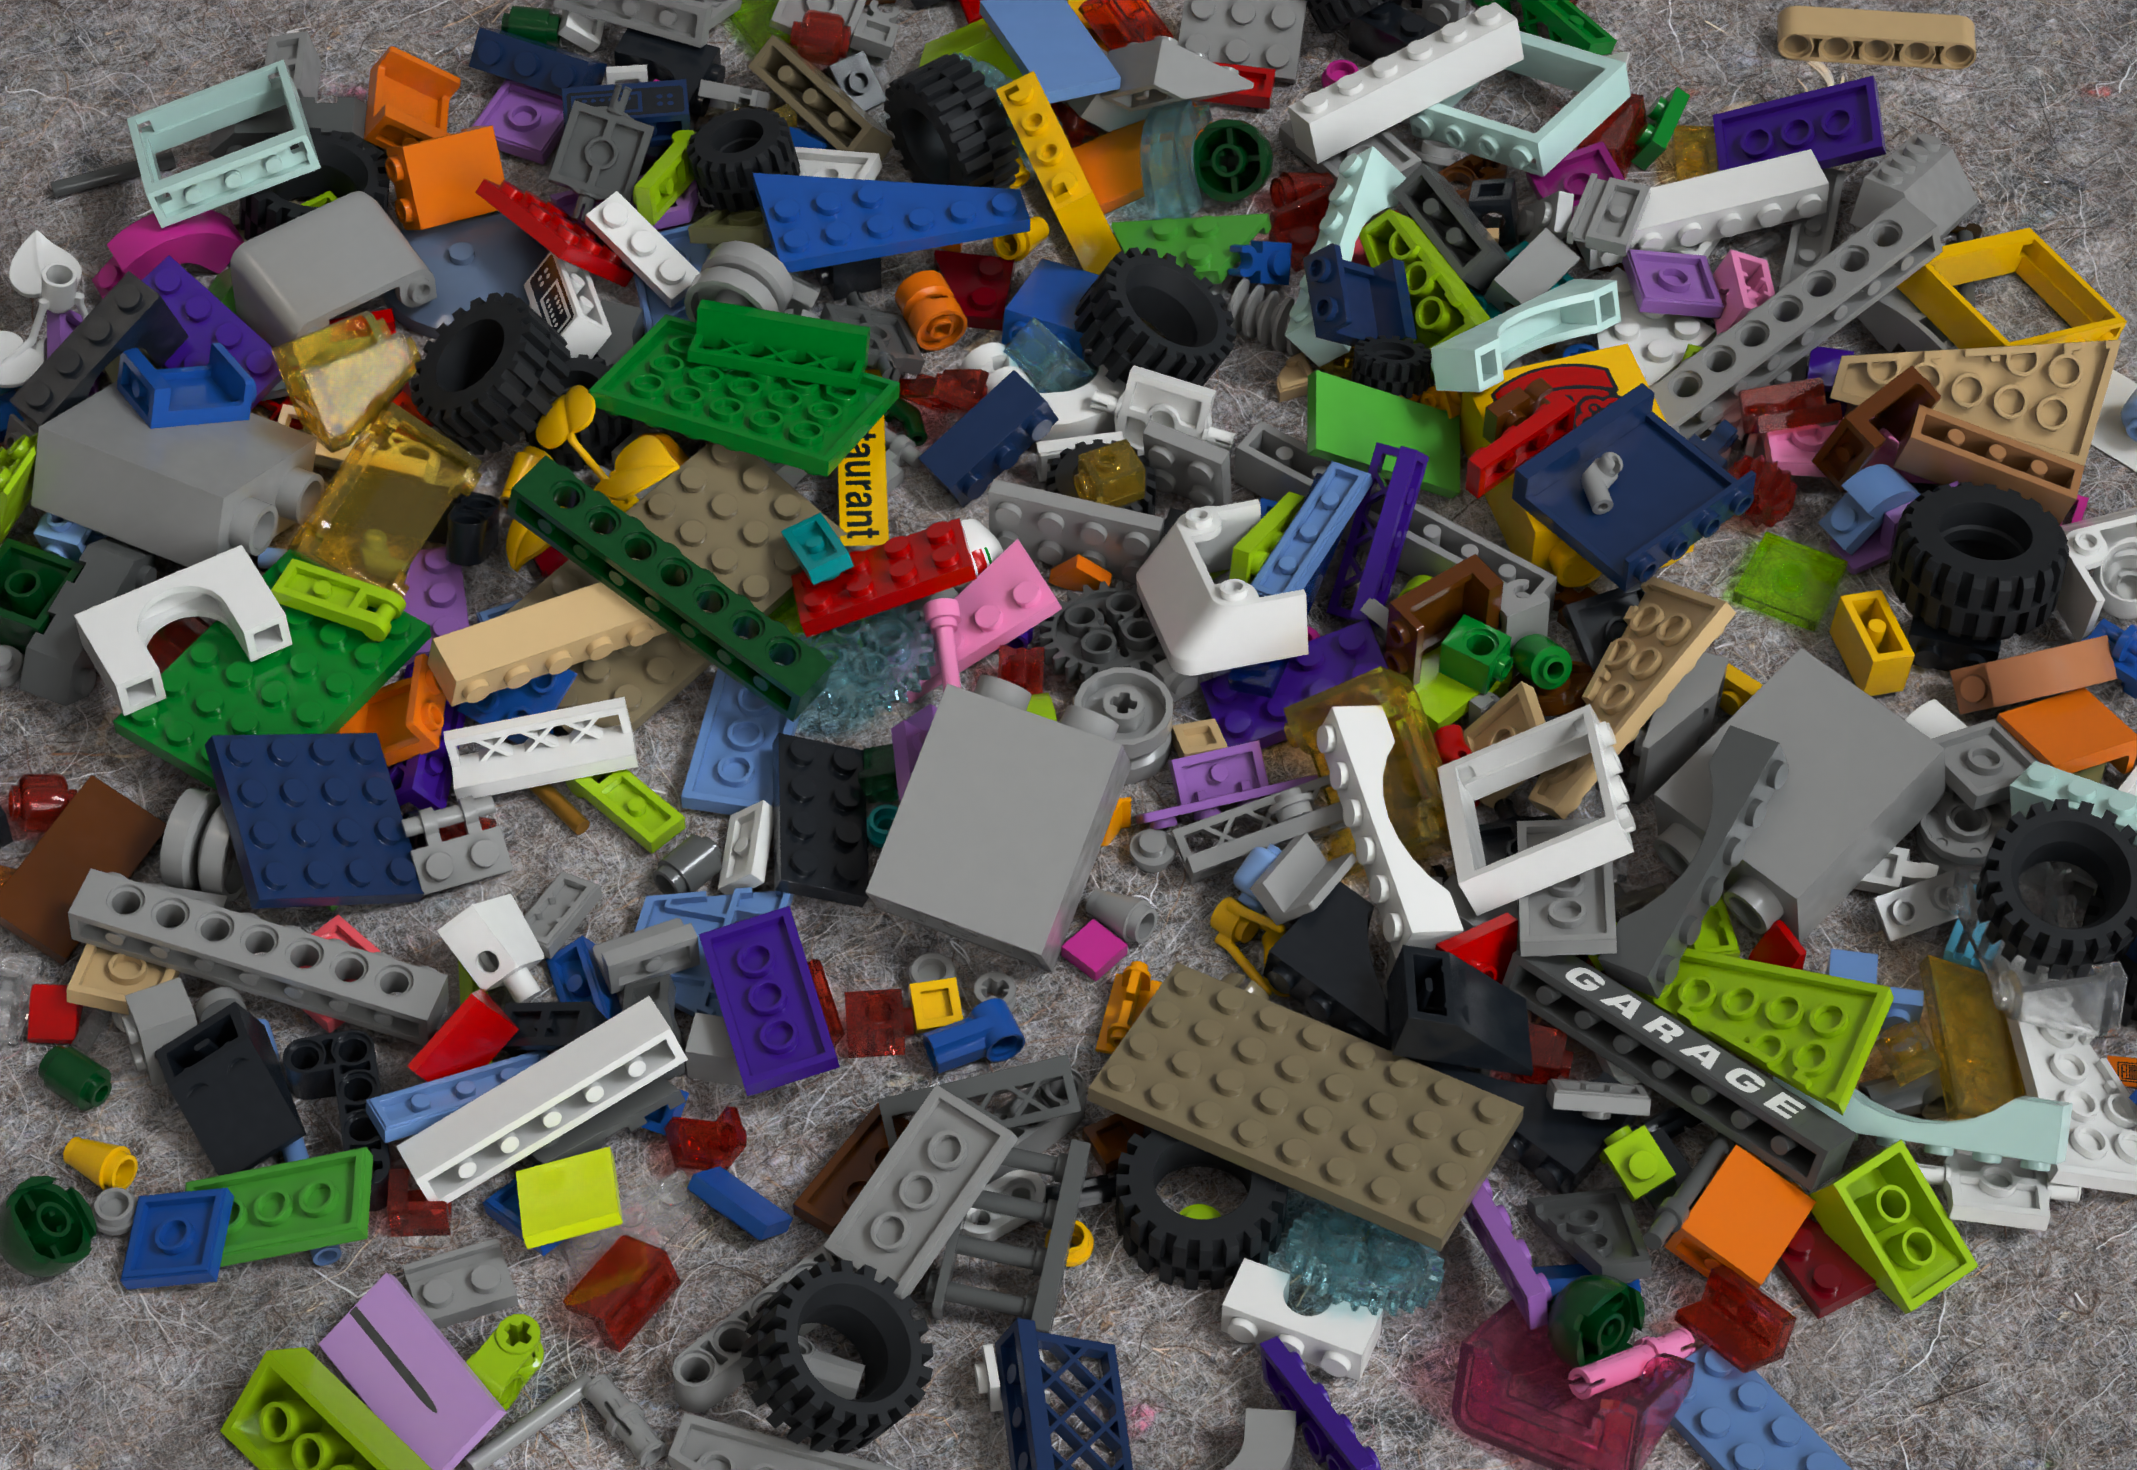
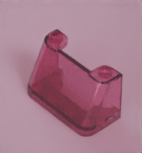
M1511 1299L1461 1341L1452 1401V1416L1461 1431L1470 1437L1552 1470H1642L1688 1395L1692 1386L1696 1363L1672 1354H1657L1645 1364L1641 1379L1635 1378L1595 1394L1586 1400H1581L1572 1393L1569 1384L1584 1378L1568 1380V1375L1574 1368L1555 1353L1548 1338V1324L1530 1330L1515 1302Z

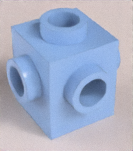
M48 512L40 518L37 528L33 533L44 551L80 563L79 559L88 544L108 537Z

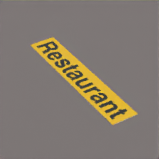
M877 369L865 370L866 373L882 377ZM884 415L838 465L840 528L848 534L840 536V541L844 546H879L889 540Z

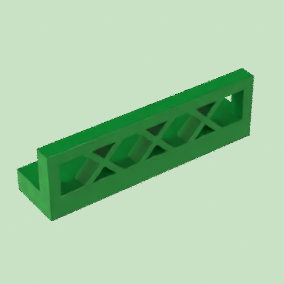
M1472 0L1479 7L1496 2L1512 14L1510 1L1514 0ZM1516 0L1521 4L1524 22L1518 23L1519 31L1539 36L1537 23L1542 22L1548 27L1550 40L1599 55L1612 53L1617 40L1569 0Z
M701 299L697 307L696 334L688 349L687 362L857 390L868 365L871 327ZM703 346L718 348L720 350L704 349ZM749 355H759V356H763V357L757 358V357H752V356H749ZM792 362H801L806 364L799 365L793 364ZM835 369L848 370V371H852V372H851V373H847V372L835 371Z

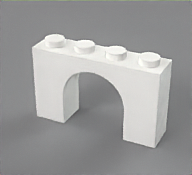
M242 545L74 615L82 646L124 716L166 699L159 668L149 653L147 645L158 630L173 621L198 616L222 622L233 632L250 662L292 645L286 614Z

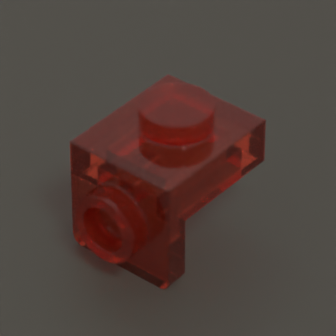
M727 1106L716 1121L672 1117L664 1128L674 1166L677 1168L705 1171L721 1166L728 1170L747 1144L746 1130L742 1126L737 1107Z

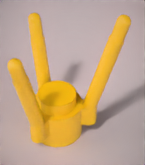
M1232 896L1227 897L1218 904L1211 916L1210 926L1219 932L1214 942L1227 950L1247 976L1261 986L1270 996L1272 989L1266 986L1263 977L1239 950L1235 942H1249L1259 928L1266 932L1272 929L1278 933H1283L1286 930L1283 924L1276 926L1271 918L1251 910Z

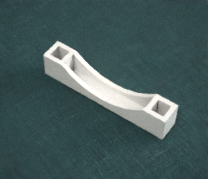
M1332 706L1325 721L1318 728L1317 746L1319 751L1325 756L1330 771L1331 786L1338 793L1343 808L1344 823L1347 827H1350L1356 845L1357 860L1360 865H1363L1369 881L1371 900L1377 904L1382 918L1384 937L1390 942L1396 960L1403 945L1435 950L1436 944L1458 935L1464 930L1450 892L1431 878L1411 857L1398 839L1388 817L1383 797V773L1387 756L1395 743V739L1383 706Z

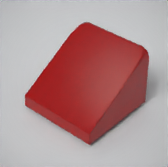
M1780 919L1772 924L1752 950L1748 960L1803 970L1806 950L1784 921L1782 922Z
M32 985L27 1038L29 1043L72 1044L79 1031L83 1005L67 1002L66 989L68 985Z

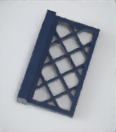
M1016 1318L995 1342L1011 1470H1075L1071 1465L1079 1457L1093 1470H1133L1115 1345L1037 1332L1034 1320ZM1039 1349L1050 1351L1063 1366L1054 1373L1040 1359ZM1082 1356L1101 1359L1103 1377L1100 1380L1079 1361ZM1067 1370L1088 1389L1081 1398L1059 1378ZM1048 1388L1069 1408L1061 1417L1046 1403L1044 1391ZM1092 1395L1108 1410L1109 1421L1106 1424L1085 1404ZM1073 1413L1094 1433L1087 1442L1065 1422ZM1054 1431L1075 1451L1067 1461L1052 1447L1050 1435ZM1098 1439L1114 1453L1116 1464L1112 1468L1090 1447Z

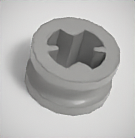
M988 972L976 980L974 985V1007L986 1000L997 998L995 996L987 998L988 992H992L996 996L1003 993L1002 999L1006 1001L1011 1013L1014 1011L1016 1006V984L1011 977L1001 972Z

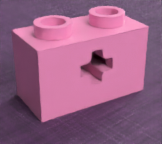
M1730 249L1717 267L1713 277L1724 305L1721 317L1713 318L1717 335L1726 332L1742 320L1751 309L1759 307L1775 295L1767 260Z

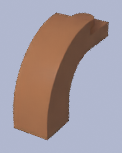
M2108 635L1950 671L1960 715L2117 679Z

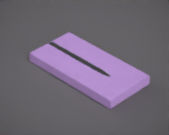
M385 1273L318 1344L371 1411L433 1470H453L507 1413L397 1278L391 1274Z

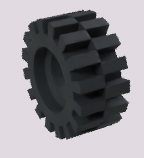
M1378 335L1377 339L1371 336L1366 337L1365 341L1359 340L1357 345H1355L1351 381L1393 395H1403L1405 398H1412L1413 394L1417 396L1422 395L1423 391H1427L1432 359L1431 350L1425 348V345L1420 342L1413 344V339L1399 340L1400 336L1392 335V339H1387L1385 335Z

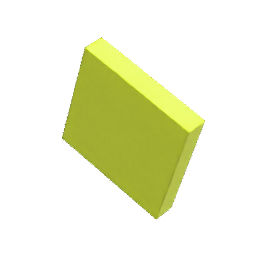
M610 1146L515 1171L522 1235L527 1249L623 1224L615 1160Z

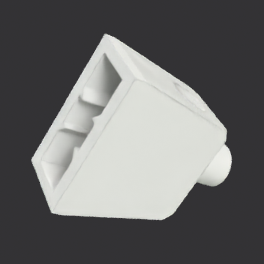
M511 893L472 904L437 930L483 991L505 985L516 1003H527L542 992L529 970L544 959V953Z

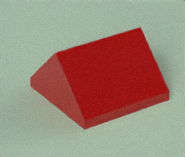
M479 989L469 995L407 1067L429 1082L488 1065L517 1033L519 1028L487 993Z

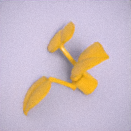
M581 385L573 386L566 394L561 395L551 404L553 407L546 416H541L536 428L537 441L544 448L554 449L568 439L573 449L601 480L593 490L602 492L612 504L626 512L640 500L635 494L680 469V466L659 439L655 436L645 435L632 441L619 453L615 460V470L611 471L608 477L576 438L575 433L584 430L593 421L596 404L594 397L590 393L588 394V389ZM513 519L507 534L506 552L511 568L518 573L526 562L540 555L551 545Z

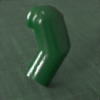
M899 396L896 402L884 414V420L891 422L896 418L902 423L905 436L915 442V447L921 446L928 439L921 412L914 405Z

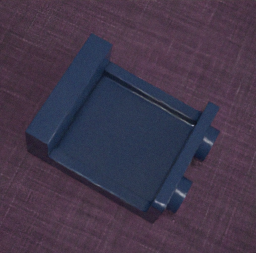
M1333 243L1303 258L1317 338L1355 347L1359 340L1365 341L1366 337L1371 336L1377 339L1378 335H1385L1387 339H1392L1393 335L1400 336L1399 340L1403 341L1406 338L1413 339L1414 341L1417 340L1404 261L1391 258L1372 268L1343 260L1340 245Z

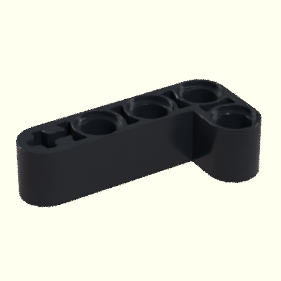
M342 472L334 477L332 520L339 525L368 531L380 530L385 534L446 544V560L463 566L481 564L498 544L500 500L494 496L363 472Z
M348 1030L294 1040L287 1045L283 1052V1062L291 1093L303 1100L337 1096L343 1149L348 1151L367 1147L372 1153V1171L374 1170L375 1173L374 1178L371 1180L369 1211L384 1209L394 1198L395 1186L389 1142L384 1143L366 1113V1100L382 1095L378 1063L372 1038L365 1032Z

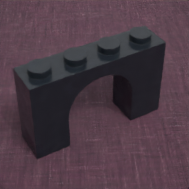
M627 28L614 50L615 66L647 65L648 82H652L654 79L659 81L686 79L690 130L694 131V125L699 116L704 117L707 113L710 98L698 96L701 79L718 83L724 82L725 66L721 65L719 47L706 44L699 48ZM671 145L649 147L640 175L646 174Z
M128 271L9 401L33 431L38 433L39 426L87 399L90 389L100 373L124 351L138 348L147 359L161 368L189 336L162 297Z

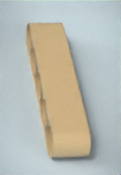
M1790 6L1783 9L1777 17L1778 52L1786 59L1951 70L1967 68L1976 59L1975 24L1968 17L1961 15Z

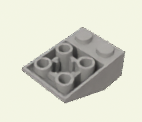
M1156 36L1151 41L1143 43L1132 42L1128 43L1126 47L1109 51L1108 60L1121 76L1120 89L1101 93L1100 97L1132 112L1200 101L1253 89L1254 82L1240 76L1239 71L1235 68L1219 66L1209 61V57L1204 53L1189 51L1179 46L1178 41L1174 38Z
M1704 652L1697 660L1695 667L1671 691L1666 702L1656 709L1647 720L1650 723L1646 722L1644 729L1641 728L1639 730L1633 750V755L1637 756L1634 757L1628 783L1636 784L1633 803H1642L1658 790L1711 738L1719 713L1729 658Z

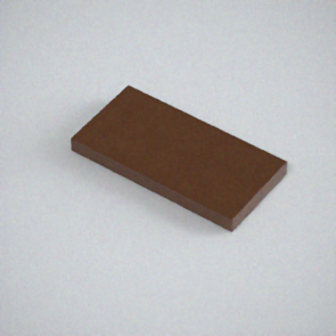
M91 775L0 890V925L64 966L81 944L80 941L73 940L71 937L68 911L90 869L105 873L116 872L130 880L164 836L167 824Z

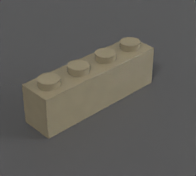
M772 34L748 65L760 79L837 150L879 153L882 161L893 147L891 140L894 137L797 48Z

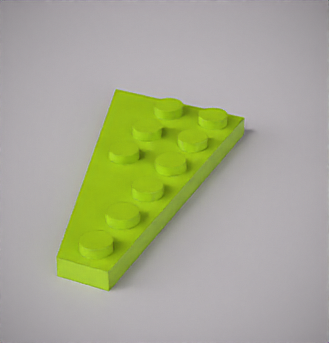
M1686 948L1679 961V970L1674 981L1664 987L1659 998L1624 986L1687 1027L1841 1115L1846 1110L1894 999L1891 988L1888 986Z

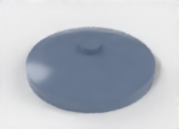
M498 211L424 230L403 229L400 232L434 275L437 298L421 306L411 308L405 306L397 299L395 288L382 294L387 308H392L393 316L400 323L416 333L437 339L440 334L436 332V329L443 322L447 326L454 321L452 314L460 307L468 311L470 309V301L478 297L486 302L490 293L498 292L503 297L505 292L515 295L517 298L520 297L529 306L530 302L524 284L546 258L547 253L542 244Z

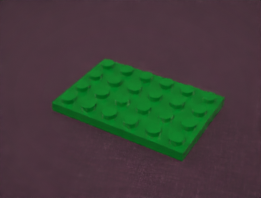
M665 314L588 392V394L590 393L594 397L596 408L605 410L610 415L629 417L642 421L650 427H662L682 433L690 439H702L722 445L731 451L746 452L762 457L771 463H782L802 469L811 475L828 477L899 398L900 382L864 372L858 389L853 390L687 362L688 349L696 334V323ZM703 346L704 349L720 350L718 348ZM749 355V356L757 357V358L763 357V356H759V355ZM792 362L793 364L799 365L806 364L801 362ZM835 369V371H841V372H847V373H851V372H852V371H848V370Z
M289 549L262 577L271 590L292 558L321 568L324 567ZM280 604L286 614L292 645L250 662L233 632L225 624L216 620L161 674L166 699L126 716L121 713L113 721L115 732L218 791L205 749V743L212 735L336 734L431 638L430 625L403 611L398 619H392V628L385 640L378 642L367 637L363 631ZM368 606L366 609L372 612L377 611L376 608Z

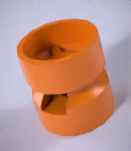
M935 270L920 271L906 278L898 286L895 293V302L921 348L928 351L945 349L956 343L964 335L967 329V318L941 273Z

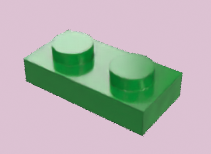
M1676 87L1666 98L1659 96L1654 101L1646 115L1651 119L1650 122L1642 127L1634 140L1638 148L1632 158V163L1645 171L1666 150L1689 100V94Z

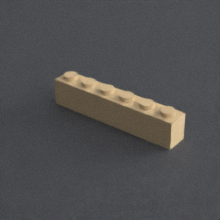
M598 582L433 638L428 665L448 702L453 707L464 702H479L490 693L505 688H519L531 679L548 673L552 675L560 674L570 668L571 665L589 659L593 661L603 659L612 651L629 645L634 647L641 646L651 640L652 637L667 633L668 631L603 583Z

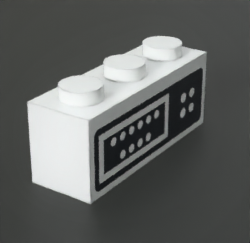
M550 251L524 284L530 302L529 307L564 337L568 343L565 347L570 350L571 358H578L579 354L588 355V358L592 359L612 334L589 271L558 258Z

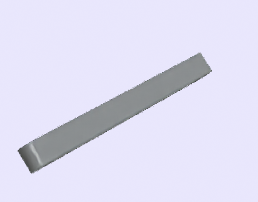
M1071 1068L1081 1112L1031 1124L1035 1126H1021L1009 1129L1018 1137V1141L1013 1146L1014 1148L1043 1153L1081 1123L1085 1115L1086 1084L1080 1072ZM1064 1080L1041 1084L1033 1099L1049 1109L1069 1104L1068 1099H1059L1061 1097L1068 1098ZM1028 1087L1023 1093L1027 1095L1032 1087ZM1017 1096L993 1115L1001 1120L1012 1118L1024 1100ZM1028 1104L1022 1115L1041 1110ZM1000 1165L988 1184L1011 1171L1021 1169ZM822 1244L683 1350L675 1358L672 1366L675 1397L680 1407L689 1412H705L745 1383L742 1369L751 1363L753 1358L741 1357V1352L732 1354L726 1351L730 1349L742 1350V1343L752 1336L746 1333L745 1330L749 1321L758 1314L756 1310L804 1269L807 1268L809 1270L815 1264L829 1261L830 1267H832L840 1259L830 1254L823 1247L824 1244ZM802 1324L799 1335L804 1337L820 1324ZM693 1378L705 1379L698 1383L688 1382Z

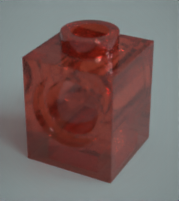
M902 988L844 992L848 1058L905 1055V1036L914 1035L912 1007H903Z
M1528 1023L1533 1074L1532 1076L1501 1072L1500 1080L1547 1085L1548 1080L1562 1078L1569 1080L1574 1052L1565 1050L1568 1035L1559 1029Z

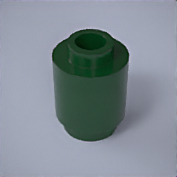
M512 6L510 13L503 14L501 30L550 46L559 47L561 36L558 35L562 15L553 14L552 9Z
M61 1045L53 1047L43 1057L38 1069V1075L44 1080L46 1088L83 1111L103 1104L112 1089L111 1072L74 1047L65 1048Z

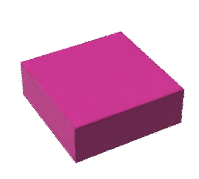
M1092 919L1061 946V956L1095 982L1125 957L1128 952V944L1095 919Z

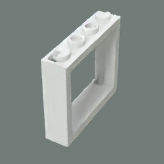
M1590 704L1437 768L1458 884L1477 916L1634 852L1630 832L1636 830V825L1626 804H1623L1629 801L1627 789L1621 777L1616 775L1623 772L1615 749L1611 746L1616 744L1615 735L1609 722L1606 723L1604 721L1600 723ZM1592 753L1606 817L1486 866L1474 801Z

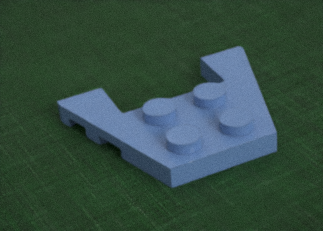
M752 887L735 888L733 894L707 896L706 891L646 896L634 932L680 918L684 925L691 923L698 936L700 965L671 974L676 987L675 1008L693 1017L695 1012L723 1016L699 934L783 907H791L794 894L780 891L752 892Z

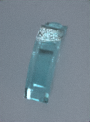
M1191 100L1156 106L1149 111L1142 130L1140 163L1143 189L1151 220L1191 218L1204 206L1195 175L1193 151L1198 132L1213 120L1209 104L1194 107Z

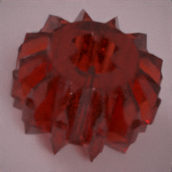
M1762 454L1756 459L1745 455L1741 460L1735 462L1733 467H1729L1727 471L1737 480L1751 470L1756 473L1753 491L1754 500L1748 510L1739 515L1740 521L1744 519L1749 520L1755 528L1759 527L1762 523L1772 528L1777 522L1783 521L1784 517L1789 515L1794 506L1793 502L1796 498L1798 485L1790 480V471L1781 470L1778 467V461L1770 463Z

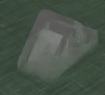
M0 951L1 1043L18 1045L29 1015L31 987L33 984H40L46 969L42 957Z

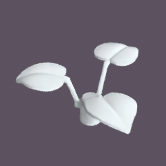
M38 230L34 231L16 252L10 265L9 281L13 289L24 297L37 298L41 296L39 308L30 335L25 342H23L19 335L13 332L0 331V388L23 386L44 363L42 354L31 347L36 343L46 310L61 314L69 311L71 307L76 305L82 320L89 314L84 304V294L77 292V286L82 276L79 262L70 253L50 242Z

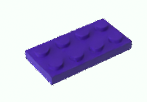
M1874 76L1712 115L1719 171L1809 149L1812 150L1822 170L1886 154L1878 87Z
M170 255L141 280L162 297L189 336L163 364L162 367L164 369L205 366L209 363L211 344L221 343L255 381L257 395L255 402L251 403V409L292 371L291 364Z
M1369 620L1360 621L1308 641V655L1243 666L1200 683L1211 716L1216 719L1227 746L1230 747L1259 740L1260 747L1263 749L1320 727L1332 706H1372L1399 697Z
M790 906L699 934L747 1097L840 1067Z

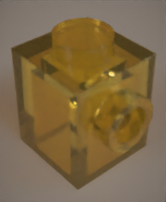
M1123 439L1078 455V474L1074 476L1075 488L1081 499L1120 507L1145 498V467L1128 440Z

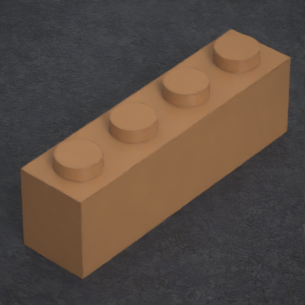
M1919 404L1902 434L1893 467L1940 485L1958 481L1959 483L1972 482L1973 486H1983L1984 483L1997 485L1996 489L2004 491L2012 489L2020 492L2022 498L2026 500L2032 498L2040 503L2043 511H2050L2060 526L2077 499L2085 466Z

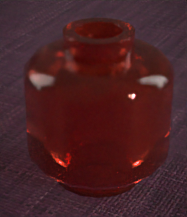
M808 10L803 15L802 22H793L790 45L798 46L797 53L808 62L830 66L839 62L840 58L847 57L851 26H845V19L842 15Z
M24 774L19 778L17 785H11L9 788L8 811L10 821L17 822L20 830L24 833H46L77 794V790L69 789L68 783L62 774Z

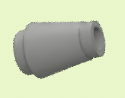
M1098 888L1090 894L1086 903V912L1092 915L1127 943L1145 942L1152 935L1157 924V911L1151 908L1149 901L1104 891Z

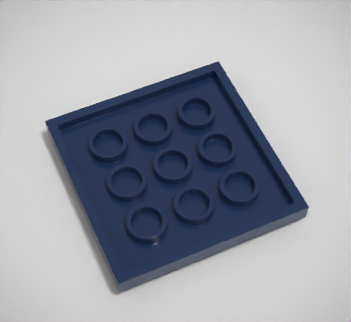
M377 733L212 735L205 743V749L252 909L417 903L425 893L421 889L410 855L412 850L409 837L406 838L401 823L403 817Z

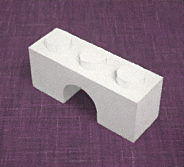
M1244 1258L1222 1304L1221 1331L1228 1333L1239 1342H1253L1258 1345L1278 1336L1288 1351H1296L1302 1361L1319 1366L1330 1375L1336 1377L1346 1376L1360 1381L1381 1334L1383 1308L1337 1291L1331 1305L1324 1312L1314 1316L1300 1315L1287 1306L1290 1274Z

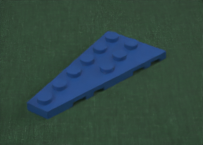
M753 173V185L774 255L784 264L789 273L1030 231V217L1020 189Z

